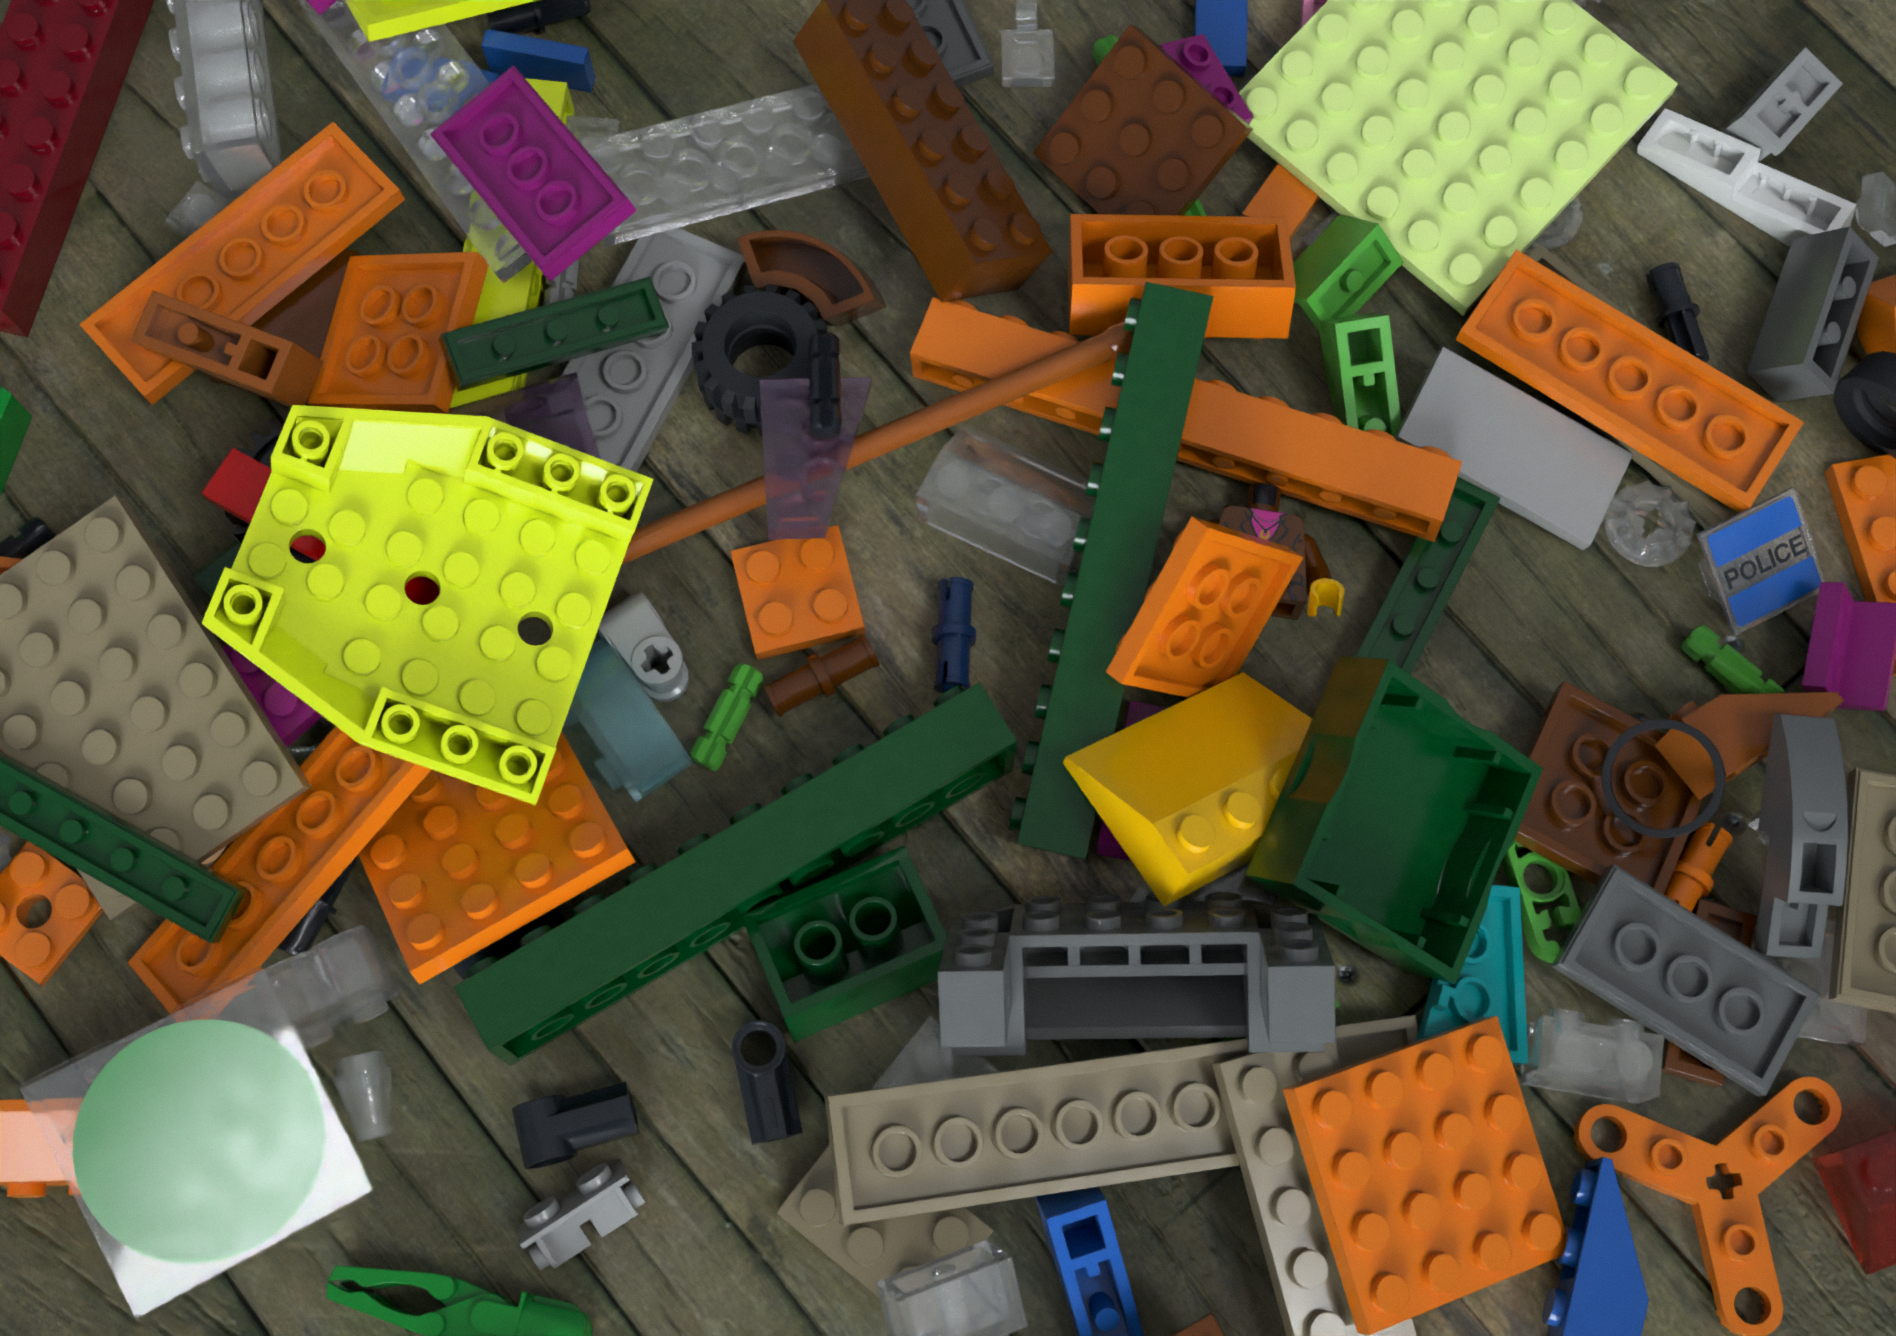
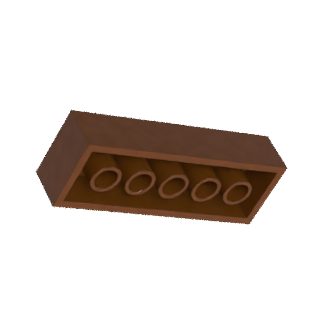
M821 0L793 42L941 302L1018 290L1053 251L1042 234L1039 224L1032 217L1015 188L1012 178L1007 174L991 147L988 137L981 130L968 108L962 93L956 87L941 62L937 50L932 46L917 21L911 6L906 0Z

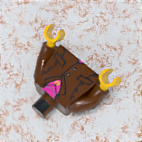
M1267 483L1251 484L1248 487L1245 507L1227 505L1224 506L1220 519L1206 520L1288 546L1304 557L1273 610L1272 617L1298 621L1306 604L1307 595L1309 597L1308 616L1316 617L1318 606L1330 607L1334 610L1335 617L1341 616L1345 589L1341 583L1333 580L1315 539L1304 533L1303 519L1297 515L1279 513L1280 488Z

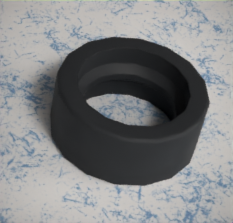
M1879 351L1868 354L1837 383L1833 401L1840 419L1850 433L1866 447L1880 455L1890 454L1896 459V412L1881 398V396L1884 397L1896 408V353Z

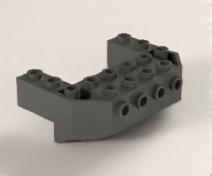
M1211 893L1205 896V901L1181 902L1180 898L1163 907L1155 894L1146 896L1145 902L1121 903L1119 896L1098 894L1086 897L1085 903L1061 904V898L1056 896H1032L1025 899V904H1014L987 912H970L963 914L960 919L952 920L938 969L941 1047H951L952 1056L1026 1055L1027 1040L1246 1037L1249 1053L1324 1052V1043H1336L1335 965L1318 915L1308 913L1305 908L1281 907L1253 900H1242V896L1237 893Z

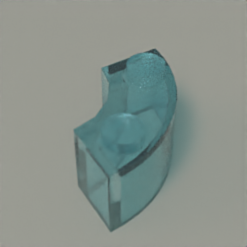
M603 637L594 643L573 697L565 724L569 728L576 722L579 723L602 755V758L594 762L607 784L613 791L623 786L637 803L693 764V761L642 686Z

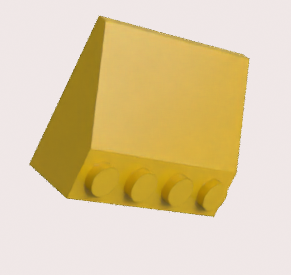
M1242 672L1066 756L1062 763L1163 907L1252 860L1312 718Z

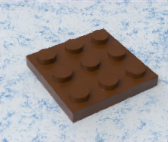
M1130 24L1033 154L1099 214L1184 216L1253 128L1138 26Z
M1563 681L1555 689L1525 755L1541 766L1543 771L1514 841L1595 885L1600 881L1606 868L1615 864L1664 895L1689 833L1678 837L1657 838L1632 830L1623 824L1612 812L1602 789V767L1608 750L1622 733L1642 722L1574 685ZM1652 729L1630 739L1618 753L1612 769L1613 792L1623 811L1638 823L1655 829L1681 827L1696 818L1704 798L1699 800L1655 747V744L1665 734Z

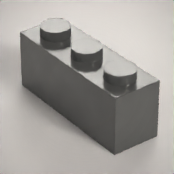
M1850 226L1793 238L1746 372L1777 402L1834 394L1879 260V257Z

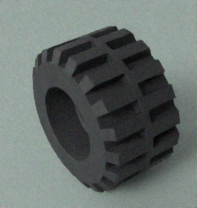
M755 284L743 286L744 294L735 296L732 290L722 295V306L718 307L711 303L704 311L706 322L698 321L695 327L696 342H692V357L699 389L702 392L708 409L710 411L715 409L717 419L726 426L735 420L737 432L748 435L751 427L758 428L759 436H771V428L781 427L783 434L794 430L793 421L800 419L806 424L810 420L809 338L817 332L826 334L828 329L824 319H818L817 308L810 301L801 305L799 293L789 289L784 296L779 293V286L767 284L765 291H756ZM759 345H775L793 355L791 362L783 370L771 376L753 377L743 374L733 367L735 361L743 352Z

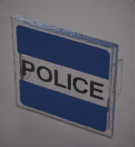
M1790 487L1697 534L1705 557L1698 564L1709 595L1722 605L1731 633L1734 636L1817 595L1820 582H1827L1795 487Z

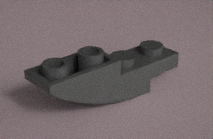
M1774 713L1758 825L1759 830L1770 833L1754 950L1766 956L1821 959L1828 906H1843L1846 879L1848 807L1841 744L1834 718Z

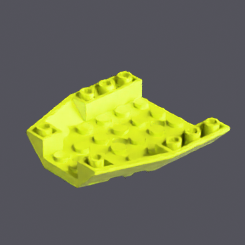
M292 405L270 457L271 474L232 568L225 567L202 620V625L358 744L536 806L556 751L560 733L625 553L637 527L654 479L487 416ZM314 536L322 541L326 551L320 560L307 564L297 561L291 555V544L299 537ZM427 577L437 584L440 594L434 602L427 605H419L407 597L404 589L406 584L413 578ZM529 617L540 618L550 627L551 638L542 645L534 646L527 644L519 636V623Z

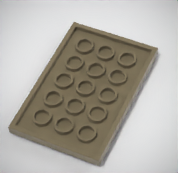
M115 495L0 575V748L9 757L202 863L312 786L213 633L202 625V616L127 500ZM77 869L109 920L121 919L141 905Z

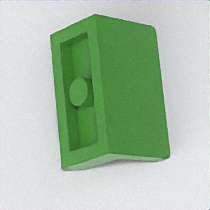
M1339 215L1293 263L1296 283L1294 303L1301 306L1320 334L1318 321L1355 315L1403 264V260L1378 223Z

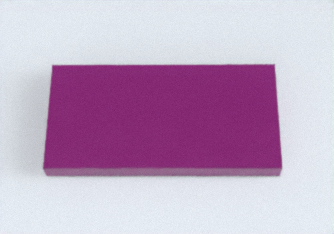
M514 65L430 133L431 137L550 282L637 211L631 201Z

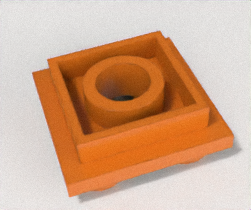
M29 841L25 843L0 874V956L35 982L44 986L104 910L80 875L50 853ZM48 899L52 906L50 918L44 925L38 928H30L27 920L29 910L35 903Z

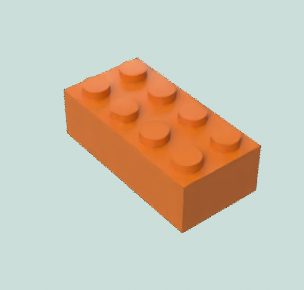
M1070 214L1067 259L1070 335H1089L1094 337L1103 333L1108 327L1126 320L1130 298L1142 299L1145 283L1151 282L1213 296L1204 338L1288 339L1296 283L1287 217Z

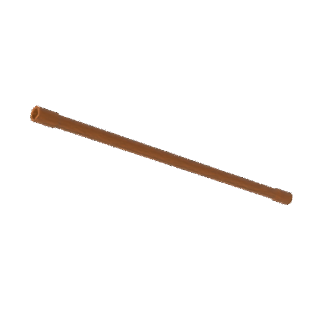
M1124 320L1108 327L1103 333L638 527L635 529L628 545L622 565L1106 361L1117 359L1118 351L1129 354L1134 333L1123 331Z

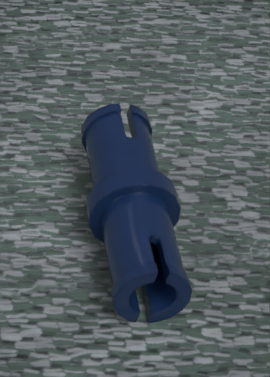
M950 577V587H948L947 579L944 578L938 581V624L932 627L931 641L937 646L934 689L942 694L958 685H962L965 690L970 688L971 685L969 682L970 647L976 643V629L971 626L974 583L962 577Z

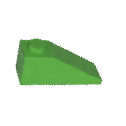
M1369 312L1318 321L1324 372L1335 417L1343 425L1363 431L1370 429L1381 430L1394 437L1401 424V414L1389 315Z

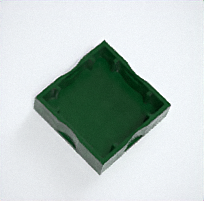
M1339 656L1245 875L1294 905L1305 908L1308 913L1317 914L1319 920L1404 972L1456 984L1486 911L1496 872L1515 840L1543 768L1493 732L1481 729L1467 722L1456 713L1445 698L1391 660Z

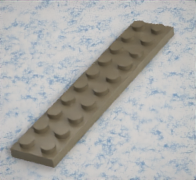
M1416 1015L1335 1025V1045L1342 1068L1415 1042L1418 1036ZM1247 1038L824 1096L839 1224H856L1239 1166L1212 1063L1249 1053Z

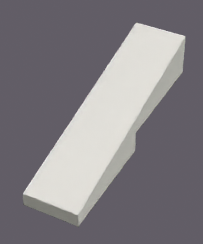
M1664 108L1638 144L1637 153L1789 247L1793 238L1849 227L1857 205L1759 163L1760 148Z

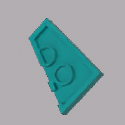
M1492 885L1486 911L1456 984L1432 979L1416 1041L1482 1017L1497 1016L1513 1066L1529 1064L1519 887Z

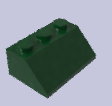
M905 845L741 915L794 1043L938 980V969L947 940V934Z

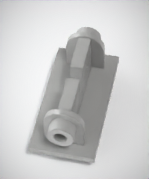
M622 1159L611 1167L607 1163L593 1167L577 1180L576 1186L578 1188L558 1201L554 1197L546 1198L525 1213L523 1216L525 1222L518 1226L519 1242L523 1249L536 1242V1245L528 1251L540 1271L549 1265L556 1269L562 1263L591 1245V1241L580 1226L588 1220H591L600 1236L604 1237L639 1215L637 1208L646 1203L634 1182L626 1187L622 1186L629 1181Z

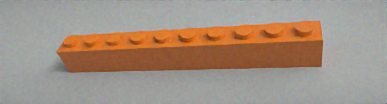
M932 297L911 348L910 359L913 377L962 392L1077 344L1080 341L1062 331L1048 333L1029 327L1023 320L1014 316L1002 315L996 317L980 312L973 305L962 300L941 302L940 299ZM1111 359L1006 403L1004 406L1099 436L1105 407L1117 409L1121 387L1111 385L1116 359ZM1196 378L1176 459L1177 461L1249 484H1271L1280 488L1281 494L1435 542L1444 520L1462 465V461L1450 458L1448 453L1436 447L1423 446L1417 448L1398 442L1392 435L1381 430L1370 429L1363 431L1343 425L1338 418L1326 413H1314L1311 415L1289 408L1284 401L1275 397L1262 396L1257 398L1237 392L1233 386L1220 380H1208L1205 382Z

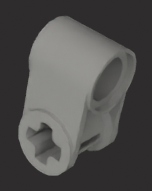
M638 590L603 614L597 631L599 636L617 661L623 663L643 693L651 700L657 702H670L679 698L686 691L689 684V671L683 661L679 645L669 634L660 616L646 596ZM661 664L665 669L670 670L661 675L653 668Z

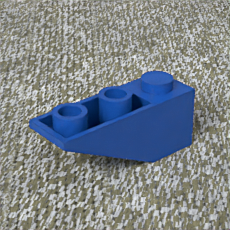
M1600 1157L1586 1162L1585 1169L1578 1168L1572 1181L1570 1202L1576 1204L1572 1227H1565L1564 1233L1567 1235L1564 1251L1560 1257L1556 1258L1557 1263L1563 1264L1558 1288L1552 1287L1549 1290L1544 1303L1542 1320L1544 1324L1549 1325L1547 1336L1642 1335L1649 1299L1612 1159Z

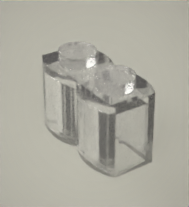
M364 925L334 935L308 951L284 959L252 977L278 1042L288 1046L297 1044L300 1050L315 1047L334 1036L331 1028L353 1017L355 1023H362L380 1016L389 1009L386 1002L400 994L373 931Z

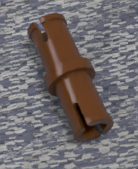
M859 635V638L820 658L815 653L806 658L808 664L770 684L766 683L763 685L779 718L784 716V713L823 693L828 698L837 693L835 687L873 667L880 666L865 635Z

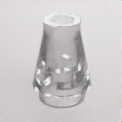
M383 1049L335 1060L337 1075L332 1076V1079L354 1127L357 1142L393 1134L391 1123L392 1063L386 1064Z

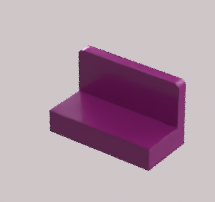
M1820 582L1802 687L1806 693L1837 692L1844 702L1836 709L1884 711L1888 704L1896 657V603L1854 601L1844 582Z

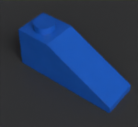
M1093 1187L1035 1196L1047 1242L1077 1335L1144 1336L1107 1202L1100 1188Z

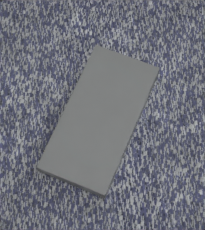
M1442 347L1436 353L1394 436L1396 441L1417 448L1423 446L1439 448L1448 453L1450 458L1462 461L1458 474L1459 478L1499 497V504L1581 550L1591 545L1633 456L1631 452L1445 347Z

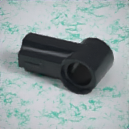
M764 1020L751 1021L744 1024L735 1033L733 1038L732 1055L736 1064L752 1145L803 1134L787 1056V1046L781 1031L774 1024ZM756 1034L770 1036L777 1046L774 1058L763 1066L751 1065L743 1057L745 1042Z
M627 1082L591 1090L565 1098V1095L542 1097L524 1102L512 1108L525 1169H536L558 1164L578 1156L577 1151L640 1134L637 1112Z

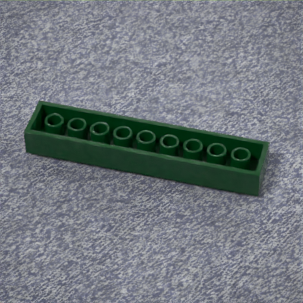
M979 682L967 690L962 685L951 688L933 702L934 709L917 719L912 714L899 718L883 731L884 738L866 748L862 744H856L847 748L833 759L834 767L815 778L811 773L797 777L782 788V797L762 808L760 803H755L740 810L729 820L731 826L715 836L710 837L708 833H704L690 839L677 850L679 854L677 858L659 868L657 864L653 863L638 869L626 878L625 884L627 886L607 898H605L604 894H598L581 902L572 910L574 917L554 929H552L551 925H544L529 932L518 942L521 948L500 960L497 956H491L471 966L465 972L467 979L454 986L488 1051L509 1066L517 1063L746 927L741 915L840 873L1013 771L1017 740L981 683Z

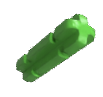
M1701 624L1697 626L1681 645L1682 650L1693 660L1698 662L1702 659L1707 664L1704 669L1735 694L1785 693V690L1769 678L1765 682L1760 677L1763 672L1728 643L1724 646L1720 645L1717 642L1720 637L1706 625Z
M738 663L735 665L727 680L729 689L722 690L703 727L705 730L704 737L698 736L690 752L692 761L705 769L716 771L720 768L727 754L725 751L726 744H732L751 707V704H749L750 697L755 698L763 684L762 673L747 664Z

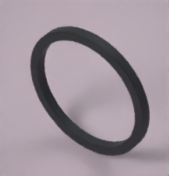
M1650 720L1629 728L1612 744L1602 767V789L1612 812L1627 827L1651 837H1678L1698 829L1716 812L1725 790V768L1717 748L1702 732L1688 724L1675 720ZM1670 728L1685 732L1703 745L1713 762L1716 778L1711 801L1702 814L1692 822L1681 827L1655 829L1644 826L1633 820L1623 811L1614 795L1612 769L1618 753L1630 739L1647 730Z

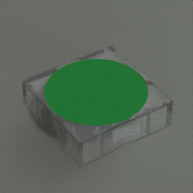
M259 966L175 1007L162 1019L125 1037L106 1041L21 1083L20 1091L135 1318L144 1315L374 1190L265 969Z

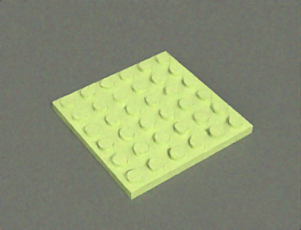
M1328 0L1248 82L1239 94L1254 117L1249 124L1253 130L1247 136L1248 139L1314 191L1340 215L1378 223L1403 260L1402 266L1464 316L1488 291L1515 250L1517 249L1523 253L1673 94L1678 83L1572 0Z

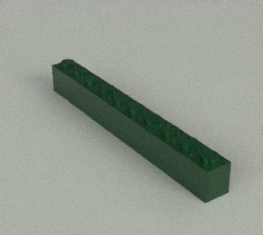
M1146 282L1142 299L1130 298L1123 331L1134 333L1129 354L1118 351L1111 385L1121 387L1117 409L1105 407L1098 440L1109 442L1104 464L1093 461L1086 489V495L1096 497L1091 519L1080 517L1073 546L1074 551L1083 552L1079 574L1067 572L1060 606L1071 608L1066 630L1054 629L1047 659L1048 662L1057 663L1058 666L1053 686L1041 685L1034 717L1044 719V727L1040 742L1028 741L1021 774L1030 775L1032 779L1027 799L1018 796L1015 798L1008 828L1010 831L1019 832L1017 845L1077 859H1086L1096 810L1062 762L1066 756L1098 742L1115 732L1125 685L1106 673V670L1116 654L1118 642L1128 632L1144 603L1213 296Z

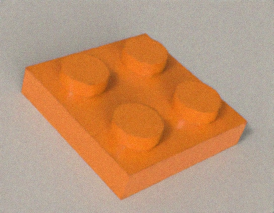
M838 525L730 551L757 660L865 634V626Z

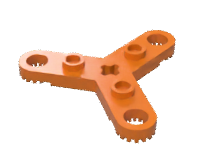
M1801 1077L1783 1085L1776 1093L1755 1108L1714 1144L1612 1104L1597 1105L1579 1115L1573 1128V1140L1576 1143L1577 1151L1584 1156L1585 1160L1591 1161L1600 1157L1612 1159L1615 1173L1622 1175V1177L1691 1204L1707 1278L1711 1282L1714 1304L1717 1309L1715 1312L1721 1320L1720 1323L1729 1332L1738 1336H1766L1779 1326L1783 1317V1301L1758 1194L1836 1128L1842 1113L1841 1102L1836 1091L1827 1082L1816 1077ZM1807 1091L1809 1094L1813 1093V1097L1820 1100L1818 1101L1819 1105L1822 1104L1820 1110L1823 1113L1815 1125L1804 1123L1795 1113L1794 1099L1799 1092ZM1597 1119H1610L1613 1124L1616 1123V1128L1620 1129L1621 1133L1619 1135L1622 1137L1619 1141L1620 1146L1612 1153L1600 1150L1591 1138V1128ZM1715 1165L1719 1166L1722 1175H1732L1734 1180V1187L1725 1190L1726 1199H1722L1719 1190H1709L1706 1178L1715 1175ZM1743 1288H1751L1752 1291H1756L1757 1295L1763 1299L1761 1302L1764 1304V1307H1762L1764 1314H1761V1319L1757 1320L1754 1324L1744 1322L1735 1311V1297Z

